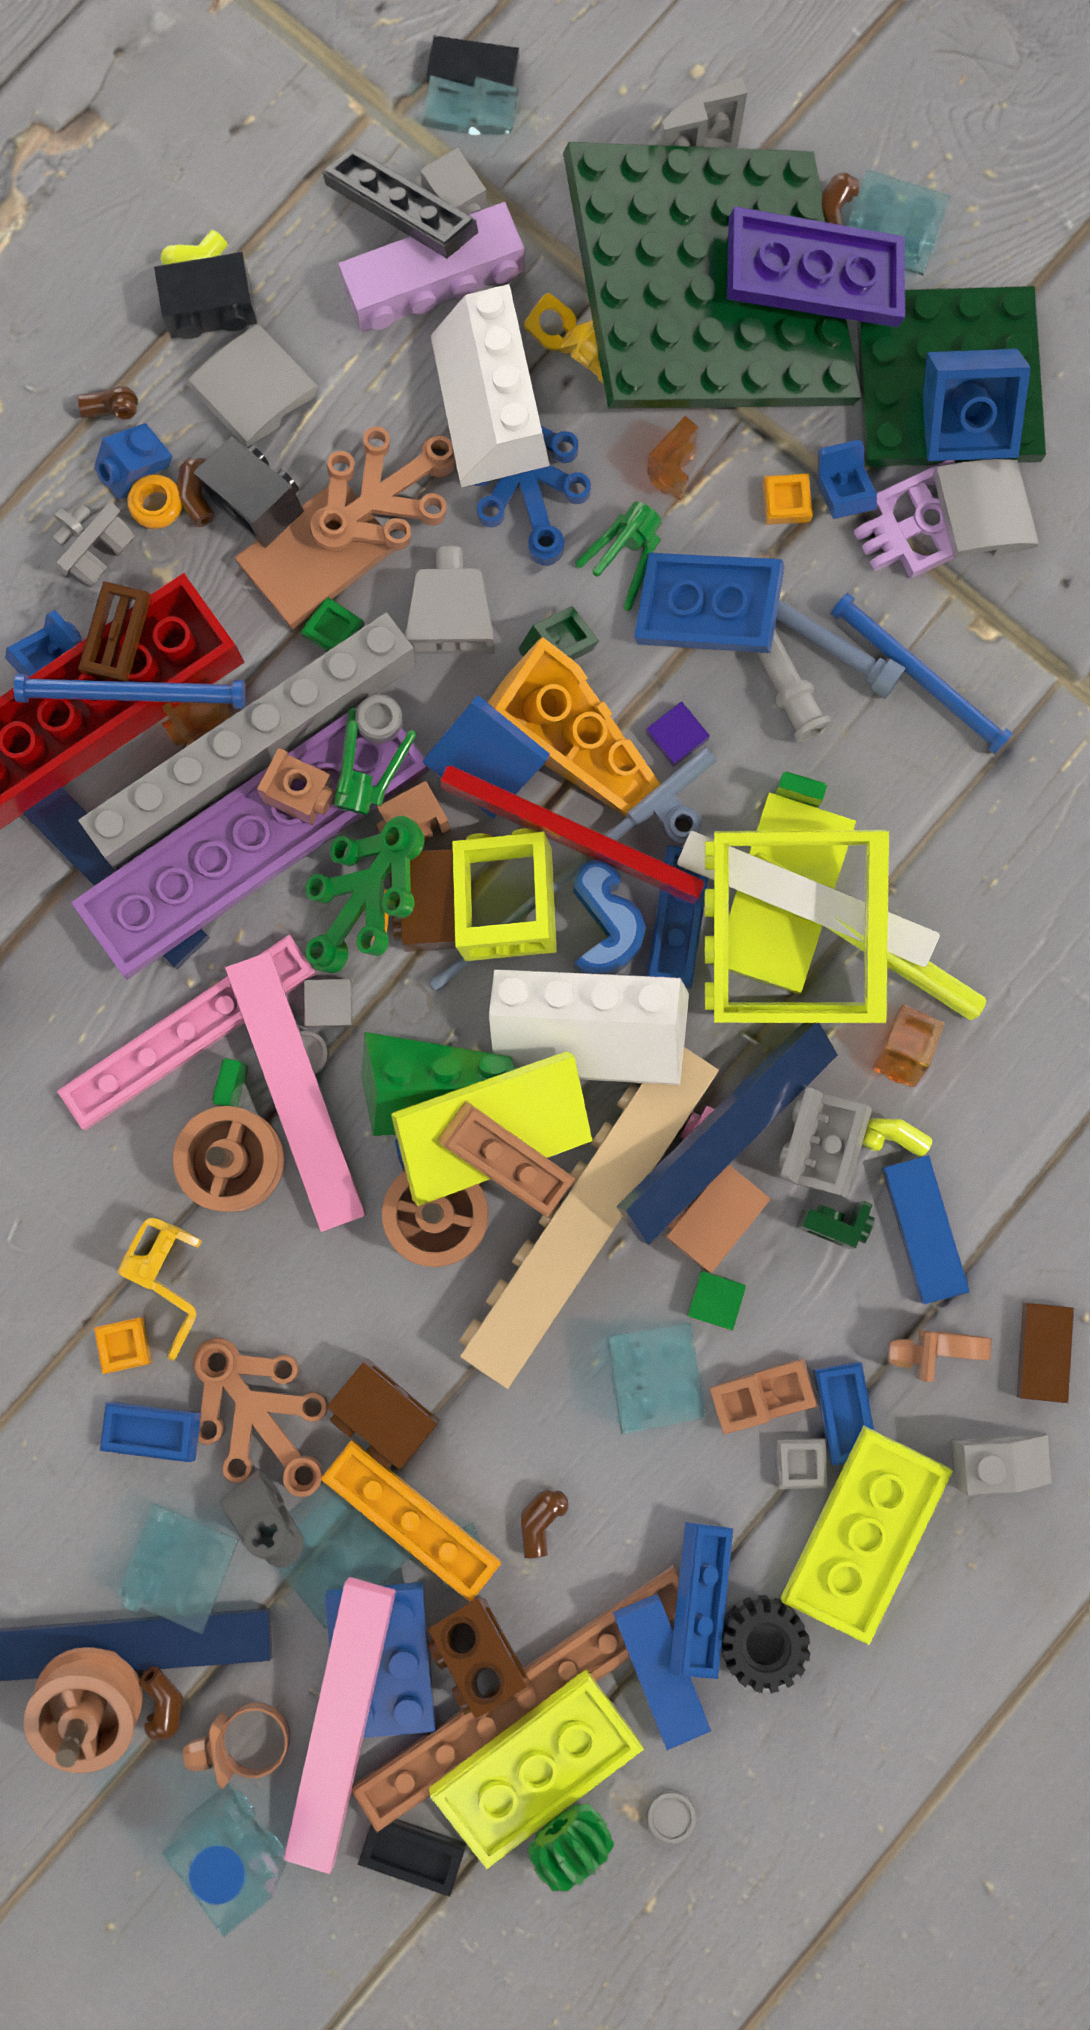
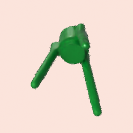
M633 502L626 514H619L612 526L575 562L577 568H582L616 536L617 539L592 571L593 575L598 577L609 566L623 546L633 551H638L640 547H643L644 549L623 605L625 611L632 609L646 572L648 555L653 553L661 541L655 534L662 524L659 514L642 502Z
M351 707L348 711L341 773L332 806L353 813L368 815L371 804L382 806L385 791L415 740L416 732L410 730L378 784L374 787L371 785L372 776L353 771L358 723L356 722L357 709Z

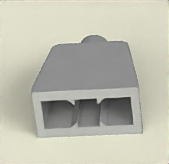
M442 546L437 548L436 569H420L416 572L406 629V638L414 648V654L494 653L493 630L482 572L477 568H463V549L460 547Z

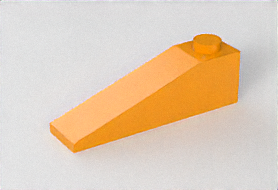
M542 637L502 680L487 703L550 753L543 765L626 817L627 812L656 789L660 782L632 741L626 739L610 716L612 712L605 702H600L587 683L588 677L581 667Z

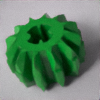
M590 1804L572 1805L567 1811L560 1813L547 1823L541 1831L536 1833L535 1840L529 1846V1859L535 1867L534 1871L542 1883H546L552 1892H566L576 1884L582 1885L587 1877L595 1875V1870L607 1861L608 1854L612 1851L614 1842L609 1829L606 1827L607 1823L599 1812H595Z

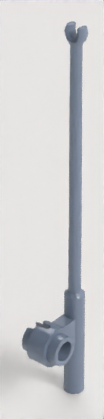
M703 748L629 810L626 818L605 836L617 841L633 826L639 827L654 814L663 824L664 833L670 838L671 842L676 845H685L691 831L700 833L701 819L695 810L683 806L676 798V795L717 761L713 753L708 748ZM675 821H686L689 824L690 830L687 832L678 831L675 827ZM582 854L553 879L554 892L575 876L582 864L594 859ZM535 895L500 924L518 923L536 908ZM461 956L446 970L432 978L429 982L430 986L435 991L440 990L471 961H465Z

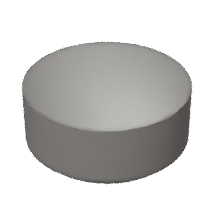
M372 695L364 699L357 708L356 722L358 723V730L369 742L384 744L395 739L400 733L403 725L402 713L399 705L392 698L385 695Z

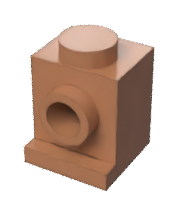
M280 748L277 749L257 788L264 803L310 825L314 824L318 814L324 816L328 812L336 792L332 789L333 783L330 774L288 755L286 751ZM295 779H300L307 783L306 787L301 791L291 789Z
M427 781L383 803L381 807H377L382 821L375 825L380 834L386 823L396 816H406L416 821L423 831L424 842L433 836L432 830L437 827L442 835L451 831L448 819Z

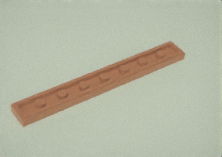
M674 1565L523 1667L533 1685L531 1689L481 1719H475L472 1712L465 1715L460 1710L437 1726L435 1732H428L352 1785L351 1791L376 1832L430 1796L429 1787L585 1669L588 1670L595 1681H598L630 1659L615 1620L614 1611L658 1593L670 1626L673 1629L680 1576ZM500 1684L483 1696L487 1698L493 1697L498 1692Z

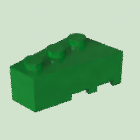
M364 1032L361 1078L373 1136L396 1135L391 1113L515 1070L511 1056Z

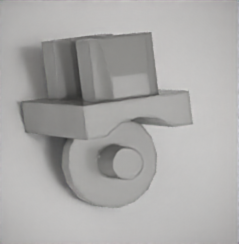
M110 501L85 529L82 524L92 514L88 508L81 504L72 515L59 508L53 516L62 526L52 536V539L61 547L72 536L77 539L56 562V569L66 578L71 573L78 580L92 587L104 574L107 567L89 551L101 540L119 556L135 537L127 525L119 518L121 510Z

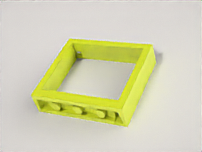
M714 831V841L705 842V870H714V889H705V917H714V936H705V964H714V982H705V1010H714V1023H886L889 831ZM866 845L864 1002H728L729 846Z

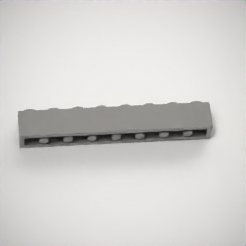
M387 612L78 821L104 858L117 870L267 768L278 748L289 753L348 713L351 707L358 706L364 699L376 694L414 668V648Z

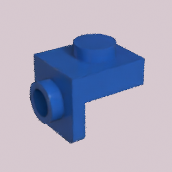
M147 423L104 437L94 468L101 482L108 486L120 500L128 496L133 481L169 468L173 456Z
M861 440L824 447L818 451L817 485L833 519L877 509V493L864 468L865 448Z
M53 610L46 614L43 629L6 648L5 659L19 674H27L30 677L82 642V638L77 628L71 622L65 621L56 610Z

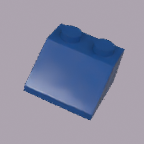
M1018 349L927 352L923 388V411L928 461L1019 457L1031 367Z

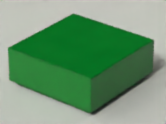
M328 597L321 602L302 629L301 634L302 637L328 652L362 629L364 621Z
M785 771L777 783L774 794L819 808L828 785H825L826 783Z
M228 1058L222 1060L212 1098L213 1104L217 1106L238 1107L248 1065Z
M700 1271L687 1316L733 1331L747 1285Z

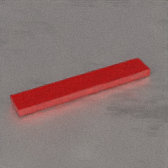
M447 766L441 778L442 790L525 828L534 829L538 832L544 831L549 839L595 860L606 862L617 870L694 904L705 883H703V880L454 766Z

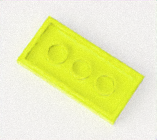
M769 792L756 831L854 830L856 820ZM849 845L751 846L749 854L754 856L758 852L763 853L791 872L835 889ZM736 890L729 912L728 972L799 995L802 992L823 925Z
M569 1051L391 1113L412 1199L418 1206L491 1179L437 1141L466 1101L547 1158L592 1141L575 1056Z
M863 1425L780 1597L782 1603L870 1645L953 1473L952 1469Z
M585 1669L429 1787V1794L481 1863L488 1869L642 1752L644 1747L588 1670Z

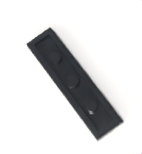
M355 147L349 149L322 172L325 185L446 259L478 233L476 219Z

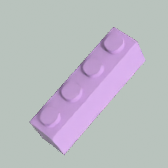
M502 202L470 214L469 216L476 219L478 233L448 259L414 238L408 237L338 263L343 288L361 332L370 329H384L399 318L413 313H427L437 304L453 298L462 299L465 295L475 293L478 289L493 283H508L515 279L518 274L525 272L524 246L506 203Z

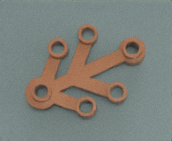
M375 426L367 429L363 435V450L366 458L361 497L346 507L347 482L354 476L355 462L353 457L345 451L332 453L327 461V472L330 477L327 506L315 512L310 524L311 535L315 542L329 551L341 550L347 547L353 540L384 544L390 549L398 551L405 549L411 540V527L407 521L401 518H394L389 520L385 526L360 521L371 513L418 519L430 526L442 523L445 519L447 508L446 501L442 496L430 493L421 500L396 496L427 474L438 478L450 475L456 467L452 441L445 436L429 438L423 444L420 456L381 482L384 457L390 449V436L382 427ZM380 439L384 444L380 447H374L369 444V441ZM441 449L446 451L447 454L437 456L432 450ZM337 463H344L349 468L341 472L335 470L333 466ZM429 505H435L440 509V512L430 514L425 508ZM329 522H337L341 524V527L337 530H330L325 525ZM393 530H401L405 536L401 539H394L389 533Z
M213 1338L202 1343L197 1348L193 1357L194 1372L204 1382L198 1442L210 1445L220 1440L223 1436L225 1425L219 1417L223 1389L225 1388L235 1402L229 1456L225 1459L222 1466L225 1478L230 1482L239 1483L251 1475L254 1464L249 1456L252 1427L254 1426L284 1465L283 1483L288 1492L297 1497H306L313 1494L322 1483L321 1478L324 1473L321 1464L311 1456H302L269 1412L298 1415L308 1422H315L327 1413L328 1408L326 1406L328 1401L326 1397L319 1392H309L304 1396L254 1391L250 1389L240 1376V1374L271 1376L272 1380L276 1383L287 1384L293 1381L299 1373V1363L291 1355L283 1354L276 1358L240 1355L237 1347L231 1341L224 1338ZM214 1353H221L226 1359V1365L221 1371L213 1369L210 1364V1358ZM280 1360L288 1361L292 1366V1374L288 1378H282L276 1372V1366ZM315 1398L320 1401L322 1409L318 1415H310L306 1412L305 1402L307 1399ZM204 1421L215 1423L217 1433L214 1438H207L202 1434L201 1426ZM238 1458L244 1461L246 1465L244 1475L237 1476L231 1472L230 1463L233 1459ZM307 1466L312 1470L313 1479L311 1482L302 1483L298 1480L296 1472L299 1467Z

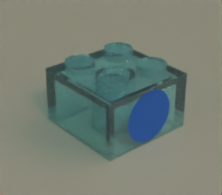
M226 1784L224 1789L221 1788L181 1821L162 1852L163 1856L223 1937L273 1897L287 1863L284 1860L285 1851L280 1841L270 1831L264 1833L254 1819L256 1813L249 1799L240 1791L235 1793L229 1784Z

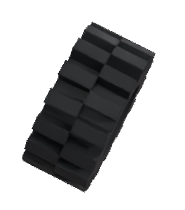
M758 1595V1600H752L748 1597L743 1599L744 1604L737 1608L734 1605L729 1610L731 1616L728 1620L724 1618L721 1653L732 1676H735L744 1687H747V1685L752 1686L753 1690L759 1693H763V1689H769L771 1693L780 1692L779 1686L785 1684L789 1688L795 1684L792 1679L796 1675L802 1677L805 1668L803 1664L805 1661L809 1662L811 1654L808 1650V1645L811 1644L809 1635L797 1613L790 1606L788 1607L782 1603L780 1599L775 1597L774 1600H771L767 1595ZM762 1625L776 1628L783 1638V1647L780 1654L768 1662H760L753 1659L746 1649L748 1635L753 1629Z

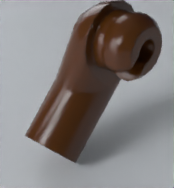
M839 173L831 178L822 193L821 200L826 223L844 226L841 208L845 202H852L853 196H858L860 183L857 178L848 173Z
M117 386L103 392L78 395V405L82 418L114 414L119 419L127 420L134 417L137 412L138 398L135 392L126 386Z
M188 458L179 467L177 481L179 498L183 508L196 527H203L214 519L215 514L201 495L202 487L193 472L206 459Z
M544 1490L538 1493L522 1511L521 1529L524 1558H540L548 1555L545 1529L557 1516H564L569 1507L568 1499L563 1492L559 1490Z
M153 1666L146 1670L139 1680L141 1688L155 1702L154 1712L147 1716L148 1722L144 1724V1730L151 1740H168L180 1727L183 1696L161 1669Z

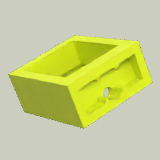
M524 828L513 831L511 835L496 837L477 833L467 836L466 840L452 841L455 944L464 960L473 961L556 953L552 848L544 831L538 832L534 829ZM534 857L536 921L472 927L470 863Z

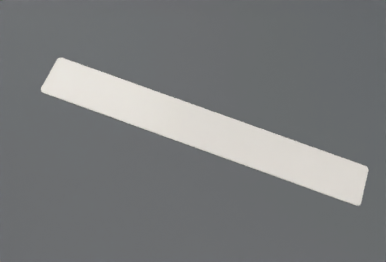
M691 831L677 864L714 880V870H705V842H712L714 839ZM729 846V887L862 941L837 919L864 935L865 902ZM888 912L887 951L922 967L927 966L940 934Z

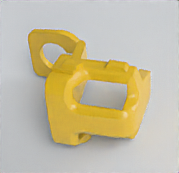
M551 293L544 294L525 319L524 328L546 349L552 351L559 350L564 354L572 353L570 356L592 371L598 377V380L603 383L593 321L577 325L576 317L570 308ZM552 310L558 313L562 320V328L567 332L563 338L559 334L555 336L548 335L542 330L540 326L542 312Z
M153 1217L146 1219L140 1226L117 1269V1273L145 1288L154 1290L187 1313L167 1353V1358L174 1361L196 1318V1309L190 1301L155 1280L175 1238L199 1248L202 1240L182 1228ZM148 1225L160 1230L149 1254L145 1256L133 1255Z

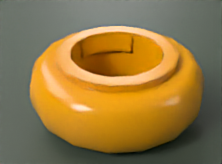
M160 474L147 475L138 479L131 486L127 496V507L132 518L141 526L149 529H162L171 525L179 517L183 508L177 485L170 478ZM163 493L167 496V501L161 509L148 511L143 508V503L150 494Z

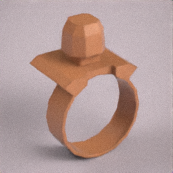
M919 1330L918 1345H914V1340L895 1339L890 1341L888 1344L887 1361L894 1366L912 1369L914 1364L916 1365L915 1378L925 1382H934L936 1355L990 1360L992 1338Z
M266 1703L247 1704L238 1708L230 1717L220 1712L209 1730V1738L205 1736L194 1739L183 1748L185 1768L191 1771L210 1770L212 1764H214L216 1781L222 1789H224L233 1773L245 1778H261L272 1773L282 1763L290 1745V1729L286 1718L277 1708ZM247 1711H262L271 1715L280 1724L285 1736L282 1756L275 1764L264 1769H249L238 1764L228 1754L225 1745V1733L229 1723L237 1715Z

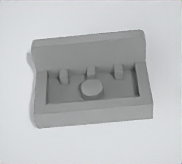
M807 1087L803 1098H799L794 1107L793 1123L795 1127L791 1141L787 1142L781 1151L779 1161L780 1168L782 1169L781 1177L796 1185L847 1198L872 1108L866 1104L826 1095L817 1089Z

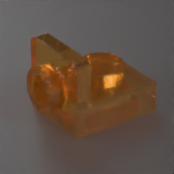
M686 416L649 454L647 474H649L651 483L664 494L671 493L678 500L686 494L689 480L688 475L681 469L692 460L698 450L695 444L699 427Z
M167 702L161 706L169 718L162 725L176 747L182 743H185L186 746L190 745L233 716L225 703L183 702L173 708L170 702Z
M902 1004L895 1015L884 1048L875 1060L873 1070L885 1075L893 1082L915 1087L931 1065L945 1023Z

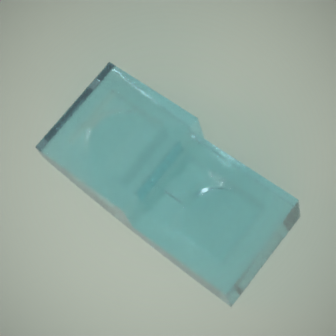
M430 75L421 126L464 134H511L518 88L476 77L474 85L471 87Z

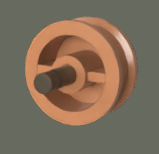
M233 1106L214 1107L196 1115L181 1130L173 1151L174 1173L181 1189L195 1203L215 1211L239 1212L261 1204L274 1192L284 1170V1149L275 1129L257 1114Z
M406 1171L402 1172L392 1182L385 1195L382 1207L384 1231L393 1248L407 1260L427 1267L451 1265L469 1256L482 1241L489 1219L487 1199L479 1184L418 1206L412 1199Z
M86 1647L72 1649L56 1656L42 1670L34 1693L30 1697L24 1712V1732L30 1747L47 1764L72 1773L95 1772L115 1763L128 1749L134 1734L135 1724L142 1709L143 1689L139 1685V1677L125 1660L111 1650Z

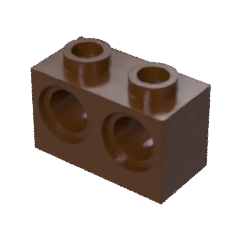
M476 1598L428 1628L433 1638V1641L428 1643L429 1650L440 1669L443 1670L448 1667L457 1684L451 1690L457 1704L465 1715L472 1712L475 1719L484 1718L533 1687L486 1599ZM463 1624L470 1625L476 1635L473 1648L466 1653L460 1652L454 1644L455 1631ZM486 1668L493 1669L500 1679L499 1690L491 1698L483 1696L477 1686L478 1676Z

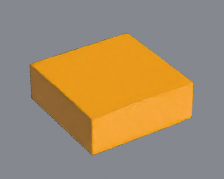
M809 473L764 476L763 494L766 525L811 522L812 504Z
M144 1317L94 1327L102 1374L152 1363Z

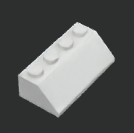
M507 284L467 294L430 335L461 487L550 466L510 285Z
M494 970L489 1009L493 1054L511 1056L514 1069H518L569 1051L575 1056L579 1079L680 1085L689 993L681 978Z

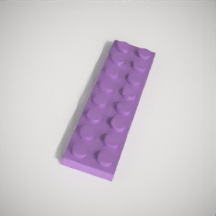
M348 713L288 753V755L330 774L333 783L332 789L335 791L341 773ZM401 729L398 736L392 741L376 744L366 740L357 730L353 771L372 776L371 785L376 787L407 734ZM413 743L386 789L383 802L430 770L429 767L422 763L424 757ZM266 768L73 900L71 904L120 973L128 980L364 815L331 805L324 816L318 814L314 824L310 825L264 803L257 790L268 769ZM295 779L291 789L301 791L306 787L307 783L300 779ZM371 804L369 812L377 806Z

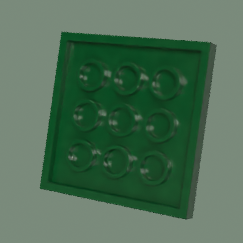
M1035 286L905 290V318L898 327L857 321L865 467L938 465L945 462L928 461L926 454L923 388L927 352L1018 349L1031 368L1019 457L997 459L1017 460L1018 463L1042 462L1046 456ZM993 459L954 460V462H955V463H962V462H969V461L993 460Z

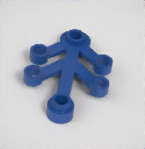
M541 425L546 449L552 451L555 460L560 463L572 462L578 455L579 443L577 437L569 431L555 433ZM562 442H567L573 446V449L569 452H561L557 446ZM552 465L500 478L492 494L483 497L477 505L480 523L486 527H496L502 523L504 509L518 485H520L533 530L528 538L529 555L534 562L543 566L553 565L561 559L564 552V538L559 529L550 525L538 480L563 493L567 501L572 504H582L587 501L591 490L590 480L585 474L575 472L569 475ZM486 481V482H482V483H478V484H474V485H475V486H484V485H486L487 483H489L490 481ZM574 483H579L585 487V490L580 494H575L569 490V487ZM488 506H494L499 512L494 517H487L483 514V510ZM543 536H550L553 538L554 543L549 547H543L538 543V540Z

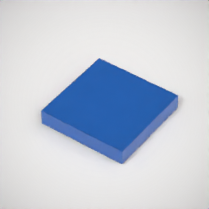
M476 695L427 753L422 763L441 778L447 766L450 767L451 765L516 795L547 761L550 753L480 696ZM479 807L492 819H494L497 816V814L490 812L482 807Z

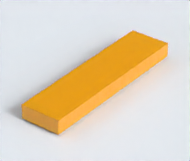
M354 1439L349 1442L321 1478L323 1482L469 1602L474 1600L501 1565L502 1561L393 1471L379 1464Z

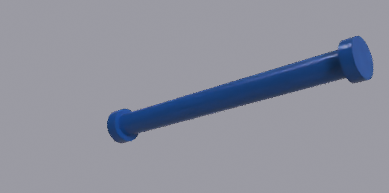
M846 593L830 614L837 620L840 617L843 618L889 659L891 658L906 668L904 672L989 743L990 747L988 750L995 755L1013 733L1007 728L1002 731L859 609L853 603L855 598Z
M16 674L14 678V697L16 702L28 703L29 698L228 703L233 704V707L237 709H244L246 693L244 680H234L233 685L29 679L27 674Z

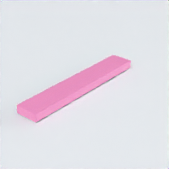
M290 935L261 953L271 952L286 995L302 985L304 980H309L317 975ZM225 977L57 1091L82 1130L89 1129L245 1023L229 977Z
M271 952L225 967L320 1231L323 1232L366 1216Z
M349 1577L344 1584L284 1855L285 1861L330 1874L335 1866L396 1590Z

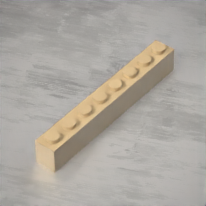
M684 1047L680 1085L642 1083L638 1087L634 1083L630 1084L616 1105L624 1111L613 1126L606 1121L590 1145L598 1150L587 1165L579 1160L570 1175L575 1178V1181L570 1186L572 1189L563 1203L560 1204L558 1202L548 1217L543 1215L538 1223L544 1226L545 1230L537 1242L533 1243L527 1239L513 1259L512 1263L518 1266L519 1269L511 1281L508 1283L501 1278L485 1301L493 1308L483 1323L474 1318L459 1340V1343L466 1347L460 1356L462 1359L506 1389L510 1387L622 1218L616 1206L654 1170L719 1072L717 1068Z

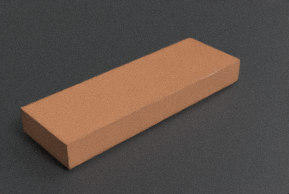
M468 1101L463 1104L437 1140L448 1150L546 1217L549 1216L575 1181V1178Z

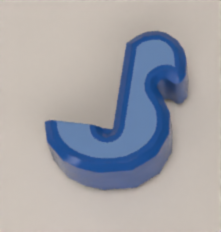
M599 860L588 861L579 867L574 878L573 893L607 938L574 962L573 968L581 974L614 975L626 968L640 952L646 927L641 911L631 900L611 893L619 889L620 875L610 864Z

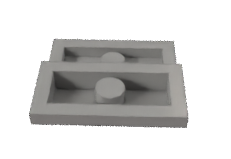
M743 77L710 87L673 110L662 121L659 145L717 148L738 147L747 99V89Z
M259 324L247 330L215 353L188 379L187 386L245 447L279 429L282 416L315 398L318 386Z
M979 460L936 467L933 477L954 558L992 551L993 556L1038 546L1039 542L1017 460Z

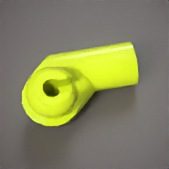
M210 230L198 246L179 244L167 246L161 253V262L163 265L220 256L228 247V243L218 232Z
M871 1118L869 1119L862 1146L877 1152L882 1149L884 1141L889 1140L896 1142L918 1157H922L929 1151L932 1145V1138L902 1119Z

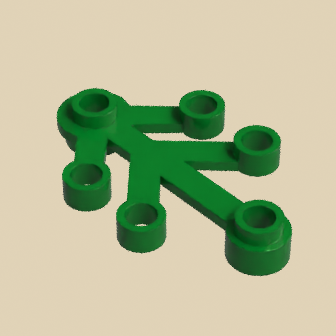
M396 816L386 823L379 835L359 840L339 836L332 842L330 847L331 859L348 867L355 865L360 858L378 856L369 869L333 878L316 873L307 880L305 886L306 896L310 900L322 904L331 902L334 897L353 893L327 933L312 938L307 944L306 958L314 969L332 974L342 970L348 960L349 953L348 946L344 940L365 908L366 926L357 935V948L360 952L372 956H380L386 951L389 937L385 931V913L397 918H406L413 911L415 904L410 888V861L421 853L424 846V834L416 821L406 816ZM348 847L347 853L344 856V851ZM391 871L392 888L388 889L384 894V880ZM323 884L322 891L319 893L320 887ZM400 897V904L396 909V902ZM374 936V937H375L374 943H373V945L371 946V945H370L371 939H372V937Z

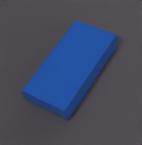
M859 1361L813 1369L827 1450L832 1466L846 1463L863 1425L874 1430L862 1362Z
M107 1402L105 1404L100 1451L182 1462L196 1461L201 1412Z

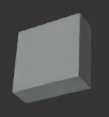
M351 979L304 980V1017L306 1028L353 1027Z
M824 1438L776 1439L777 1487L779 1489L827 1488L826 1445Z

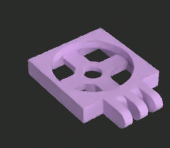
M954 460L942 462L877 493V509L874 510L877 518L860 525L854 530L858 540L873 534L876 536V538L869 540L862 546L866 556L882 549L884 551L883 554L870 561L874 571L900 560L909 578L912 579L954 559L940 501L932 497L926 486L935 485L933 473L936 467L955 464ZM905 492H908L916 507V511L913 516L897 523L893 515L895 503ZM926 511H936L940 515V522L937 525H928L923 518ZM920 533L930 535L938 552L930 556L918 554L912 551L907 540Z

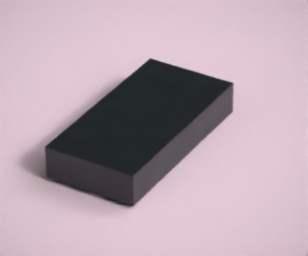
M433 35L427 70V85L513 97L519 62V48Z
M397 1819L376 1832L371 1824L358 1865L450 1897L466 1849V1843Z

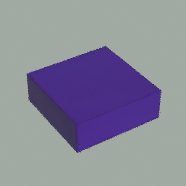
M682 701L646 728L648 737L673 767L705 744L710 738L708 732Z

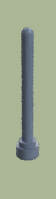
M779 599L776 620L867 676L865 681L872 685L870 690L884 699L889 696L906 669L904 666L891 658L888 662L882 658L876 661Z

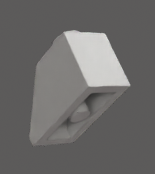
M1046 1434L951 1439L955 1488L968 1496L1018 1493L1052 1484L1048 1435Z

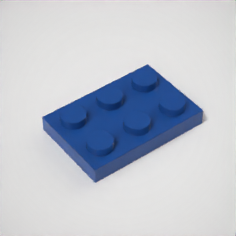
M649 553L634 639L638 645L771 653L785 569L782 559Z
M423 1582L381 1585L396 1590L363 1738L435 1732L436 1719ZM343 1589L327 1590L325 1595L329 1648L332 1643Z

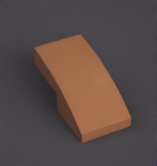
M804 1358L744 1375L709 1388L723 1434L768 1423L773 1418L817 1407L818 1405Z

